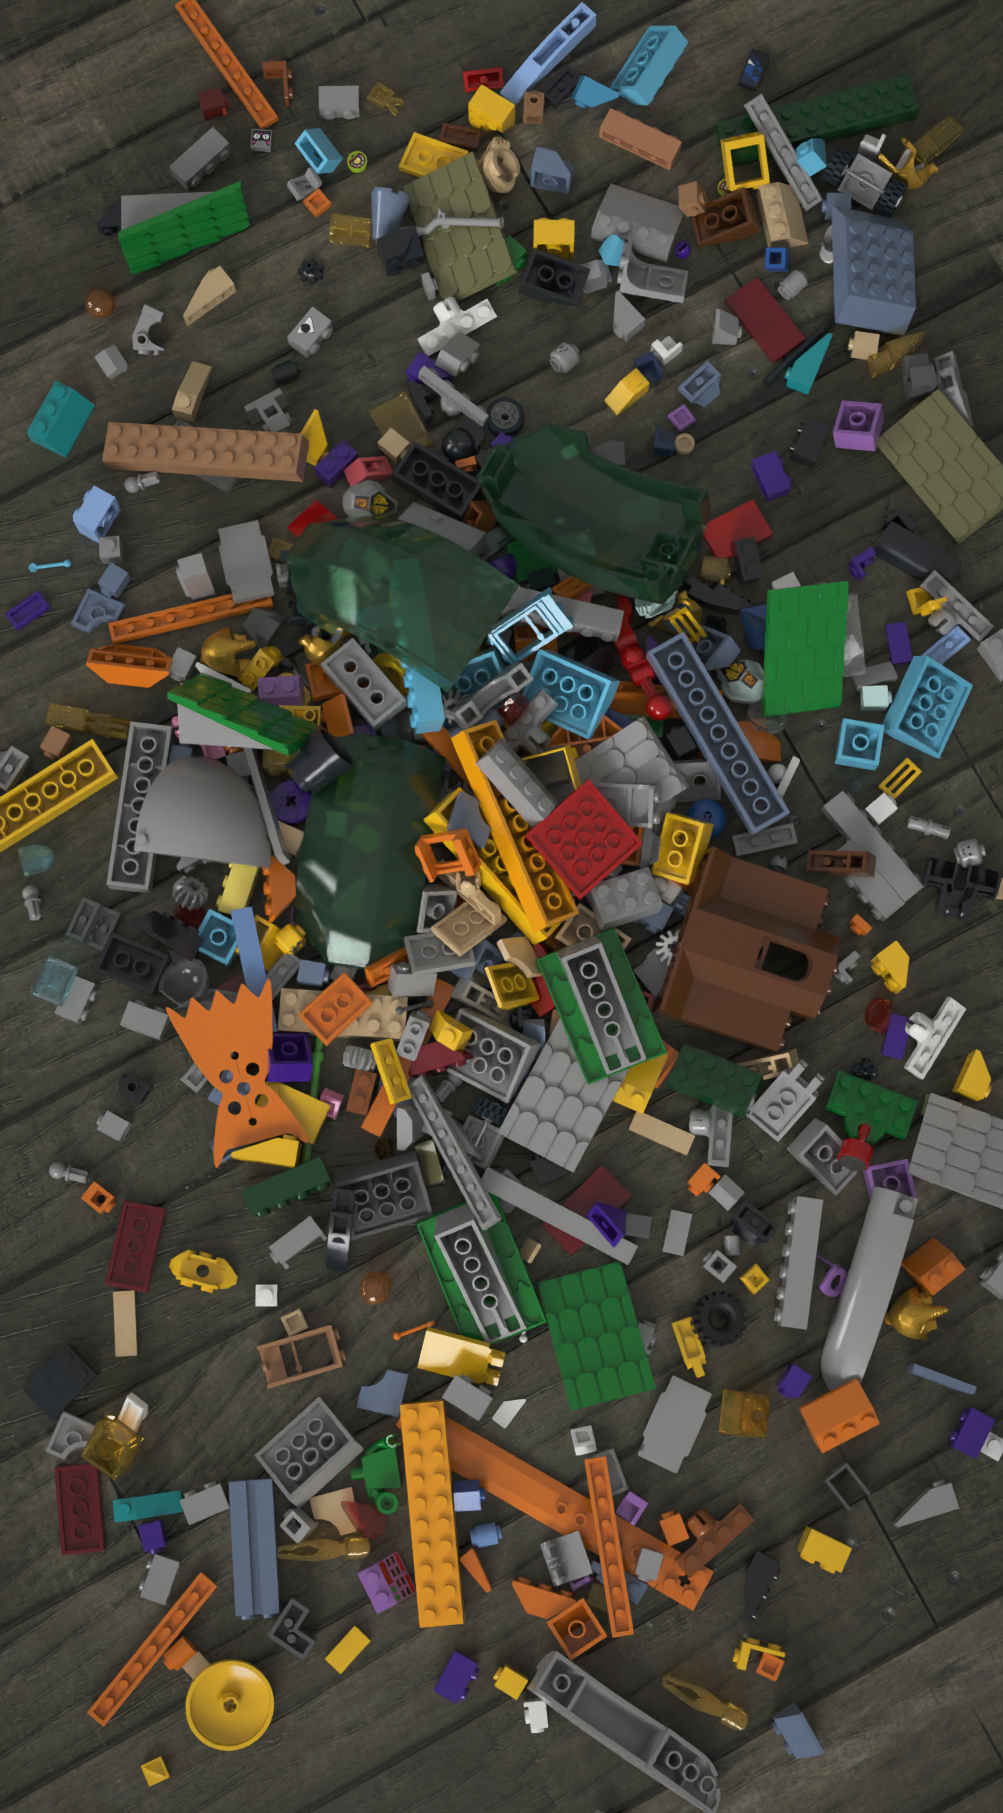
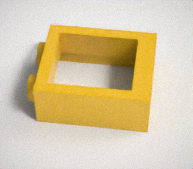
M754 132L720 140L727 189L730 191H736L743 187L758 189L760 185L770 183L764 134ZM757 144L762 177L735 183L730 150Z

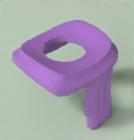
M817 1253L816 1257L831 1266V1269L819 1284V1289L830 1297L839 1296L848 1274L847 1270ZM840 1275L838 1285L831 1289L833 1279Z

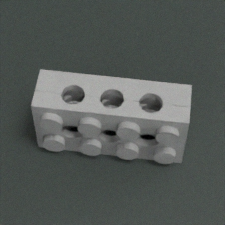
M354 638L321 663L322 670L342 694L345 693L348 701L375 732L407 707L406 699ZM349 667L356 668L353 672L346 671ZM363 682L369 683L366 688L359 687ZM375 698L383 699L378 704L372 702Z

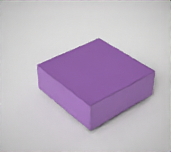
M685 404L667 416L679 433L696 422V419Z

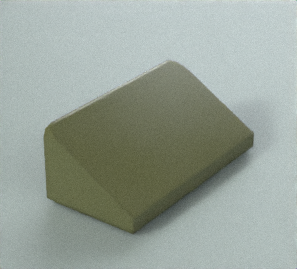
M431 1139L414 1145L425 1186L446 1181L435 1141Z

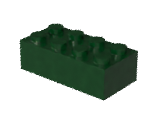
M684 1043L667 1082L670 1089L747 1119L763 1084V1074Z
M318 1157L244 1189L241 1193L250 1214L257 1216V1218H263L271 1214V1209L277 1207V1209L281 1210L290 1206V1201L294 1199L301 1201L310 1197V1192L317 1190L319 1193L329 1189V1184L333 1183L323 1158Z

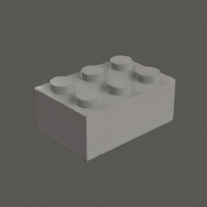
M649 867L599 882L586 894L600 931L657 914L663 907Z

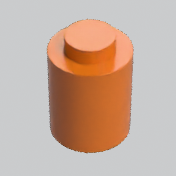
M182 1636L163 1654L165 1658L163 1662L171 1671L173 1669L179 1671L198 1651L189 1639Z

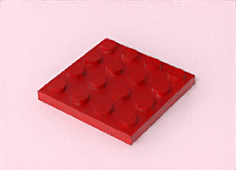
M589 779L585 780L558 804L544 820L537 823L524 835L578 899H582L643 844Z

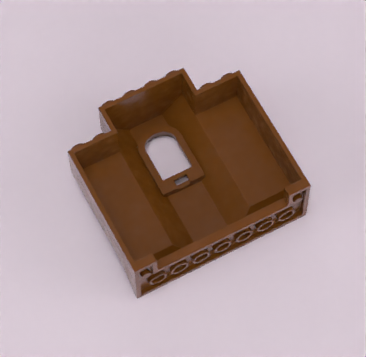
M712 846L705 851L697 868L696 874L698 876L661 991L657 993L651 1013L768 1052H775L784 1045L786 1036H783L785 1028H789L792 1016L804 1020H811L819 1016L826 994L829 995L833 987V982L830 981L832 975L836 974L839 968L837 959L841 949L840 937L816 930L817 927L820 928L824 916L821 913L823 907L826 908L830 896L827 894L829 889L734 858ZM770 942L806 955L808 969L802 979L791 980L761 970ZM760 948H763V949H762L761 956H760V959L758 960L757 957H758Z

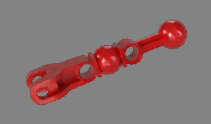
M621 594L616 597L617 609L624 611L617 642L612 641L620 656L621 664L628 670L634 686H641L648 700L645 706L647 715L652 720L661 721L666 719L671 713V702L666 696L658 694L652 682L655 679L654 672L646 658L645 651L639 646L630 626L633 621L632 605L627 596Z

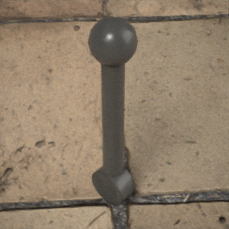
M427 999L424 1003L407 1007L398 1006L395 1011L401 1015L404 1011L425 1006L431 1008L434 1005V1001Z

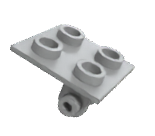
M580 1531L540 1544L554 1587L593 1573Z

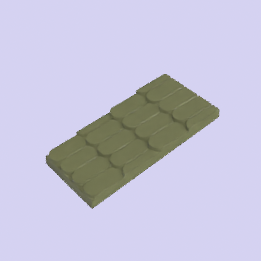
M473 151L403 186L404 192L411 196L409 208L416 227H426L434 218L438 217V208L448 217L498 218L477 157ZM438 225L430 234L420 237L442 300L452 296L457 302L517 273L503 230L499 227L450 225L445 230L442 228V225Z
M939 389L934 391L917 405L915 409L911 410L898 423L894 424L879 437L877 447L958 545L1003 509L1002 464Z

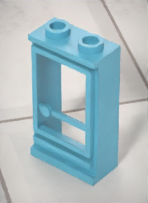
M550 587L489 627L488 640L492 646H497L501 657L506 663L520 662L574 626L573 616L568 618L565 615L563 604L555 602L551 596L552 589ZM535 609L551 629L546 634L541 633L527 616ZM524 617L537 633L538 639L515 654L499 633Z

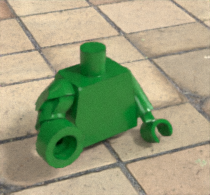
M397 1432L373 1442L365 1450V1456L361 1457L363 1466L350 1468L352 1481L365 1479L366 1492L370 1501L377 1504L378 1510L386 1515L395 1512L399 1502L395 1494L386 1492L383 1488H402L396 1446L401 1445V1442L396 1443L394 1440V1436L399 1435Z

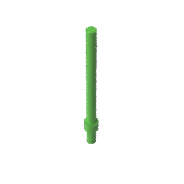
M315 1036L314 1052L311 1053L313 1068L309 1096L317 1099L321 1062L324 1060V1053H322L323 1042L317 1036ZM304 1142L302 1162H308L311 1159L312 1144Z

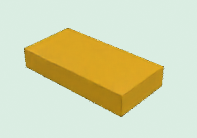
M354 1625L327 1655L325 1660L341 1674L371 1640Z

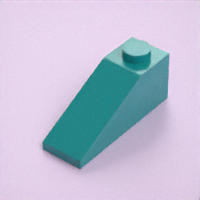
M828 333L798 358L793 368L788 367L785 378L788 379L786 387L807 395L809 394L833 334Z
M181 1490L116 1498L113 1500L115 1522L181 1513L183 1512L179 1501L182 1499Z

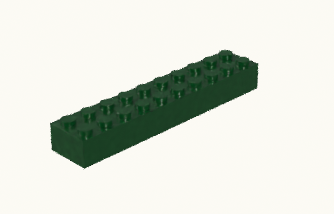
M904 73L773 107L771 110L796 151V148L801 143L807 142L812 138L823 139L825 143L916 120L920 107L909 73ZM749 114L717 122L715 135L721 155V139L759 132ZM765 143L766 156L771 158L773 155ZM757 144L730 150L733 167L759 161Z

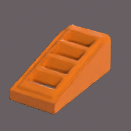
M472 1546L460 1556V1561L485 1592L489 1593L491 1591L490 1582Z

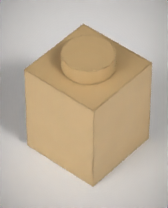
M855 331L854 337L849 339L848 350H851L850 358L874 361L878 351L880 334Z
M390 428L378 441V448L398 464L410 448V443Z

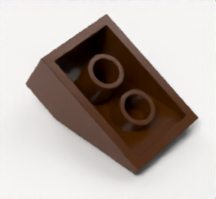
M744 187L705 203V212L691 216L698 247L741 240L761 232L753 195Z

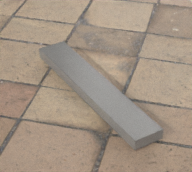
M763 94L744 105L758 131L764 134V141L804 211H807L823 200L810 176L797 162L796 152Z

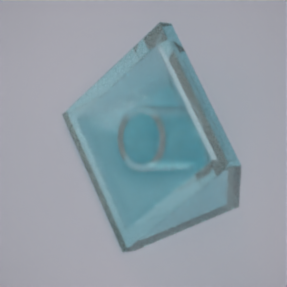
M48 955L31 995L62 1007L79 968Z

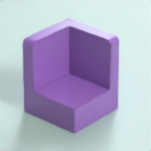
M628 1490L616 1509V1513L632 1525H635L648 1503Z

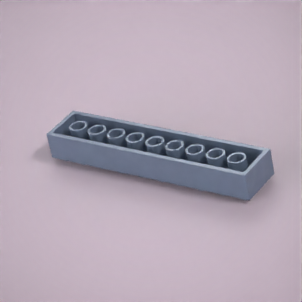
M682 632L647 652L646 658L750 836L788 816L790 811L686 634Z

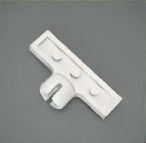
M451 296L443 300V302L440 301L433 308L440 321V325L417 340L426 356H430L443 348L459 332L466 335L496 318L497 315L488 299L463 311L460 309L455 298Z
M947 997L932 1020L923 1013H914L909 1020L915 1024L911 1025L906 1022L905 1031L916 1039L917 1046L904 1068L917 1078L923 1080L966 1011V1008L953 998Z

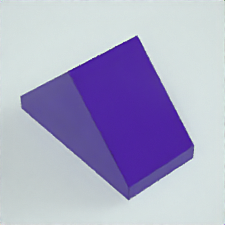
M596 1202L587 1214V1217L614 1248L626 1234V1211Z

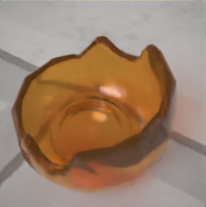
M94 288L85 297L86 310L94 318H106L115 309V297L105 288Z

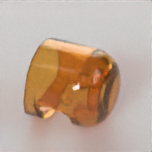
M379 1271L371 1272L361 1280L359 1287L360 1296L368 1304L379 1305L390 1296L392 1282L385 1273Z

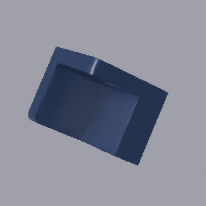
M653 351L634 359V369L637 368L649 382V385L662 379L663 370Z
M657 425L653 454L673 457L676 433L660 430L661 425Z

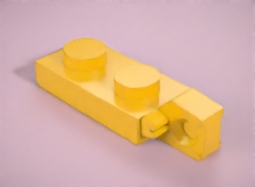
M688 1317L673 1322L671 1325L687 1369L692 1368L695 1377L699 1378L705 1376L702 1364L706 1363V1356L698 1339V1334H694L692 1331L695 1329V1326L690 1324L693 1318Z

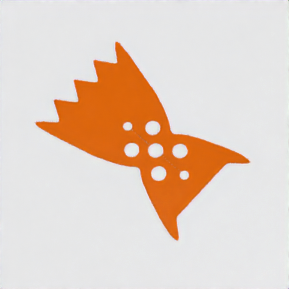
M270 979L266 981L259 997H256L244 984H241L234 1004L217 990L209 1011L192 997L185 1018L166 1007V1012L193 1061L207 1080L216 1089L221 1091L223 1095L218 1107L214 1137V1164L216 1168L220 1165L226 1150L279 1135L292 1133L303 1142L308 1143L307 1136L295 1116L278 1094L265 1084V1078L268 1074V1049L272 1050L273 1044L272 989ZM234 1051L239 1054L236 1060L231 1058V1053ZM251 1062L259 1066V1073L255 1076H251L246 1072V1067ZM223 1070L232 1072L233 1078L231 1082L223 1083L220 1080L219 1075ZM247 1082L250 1085V1092L247 1095H240L238 1093L237 1086L239 1083ZM264 1094L267 1096L268 1104L265 1107H258L255 1104V1097L257 1095ZM233 1101L241 1105V1112L237 1115H233L228 1111V1105ZM255 1118L257 1120L256 1125H250L249 1119Z

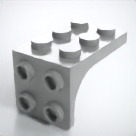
M629 236L628 242H624L622 254L624 255H621L619 269L621 271H619L617 283L621 284L620 292L683 303L689 271L647 264L640 261L632 251L633 236Z
M592 782L629 827L653 829L657 827V824H660L661 811H657L658 803H661L662 790H658V785Z

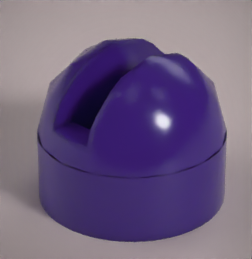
M686 241L679 242L675 247V255L680 259H686L690 256L691 246Z

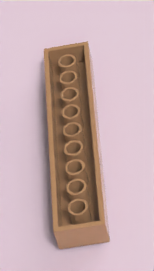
M109 422L102 461L110 469L156 471L161 473L303 482L309 442L303 434Z

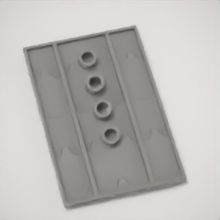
M644 716L575 760L581 784L589 779L591 782L658 785V790H662L661 803H658L657 808L689 788ZM569 767V784L549 787V792L556 798L557 805L575 790Z
M559 1019L498 1133L574 1173L630 1068L587 1085L561 1019Z
M931 1093L908 1174L1003 1209V1120L962 1105V1103Z

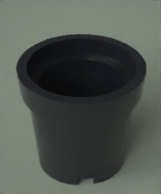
M317 726L310 734V739L285 764L286 770L290 768L293 772L290 775L292 779L305 792L311 790L312 796L342 773L346 774L355 767L354 760L343 745L321 726Z

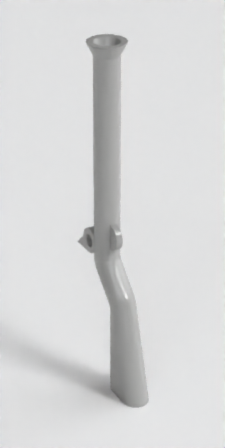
M438 208V217L434 218L426 227H416L418 237L430 234L438 225H442V228L445 230L450 225L492 226L503 229L504 218L503 216L500 218L448 217ZM399 226L398 231L408 227Z

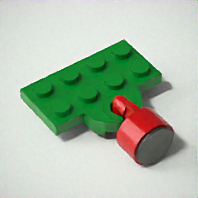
M839 1070L825 1107L826 1110L845 1117L844 1130L851 1137L842 1142L837 1157L839 1163L852 1171L860 1172L867 1170L874 1152L869 1144L873 1143L874 1145L882 1138L884 1133L905 1140L918 1101Z

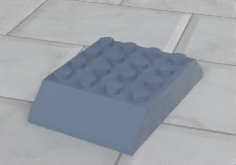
M837 206L831 207L835 323L896 335H905L916 309L913 231L901 220Z

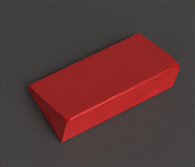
M502 67L462 71L465 92L477 91L481 84L490 90L504 88Z

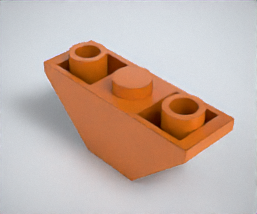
M271 855L270 868L262 867V873L266 875V882H264L263 886L264 895H267L265 915H268L269 922H273L293 902L296 896L295 875Z
M520 1576L518 1580L513 1578L512 1586L528 1614L550 1619L576 1603V1598L572 1597V1592L560 1589L559 1593L551 1590L552 1586L539 1583V1586L530 1584V1579Z

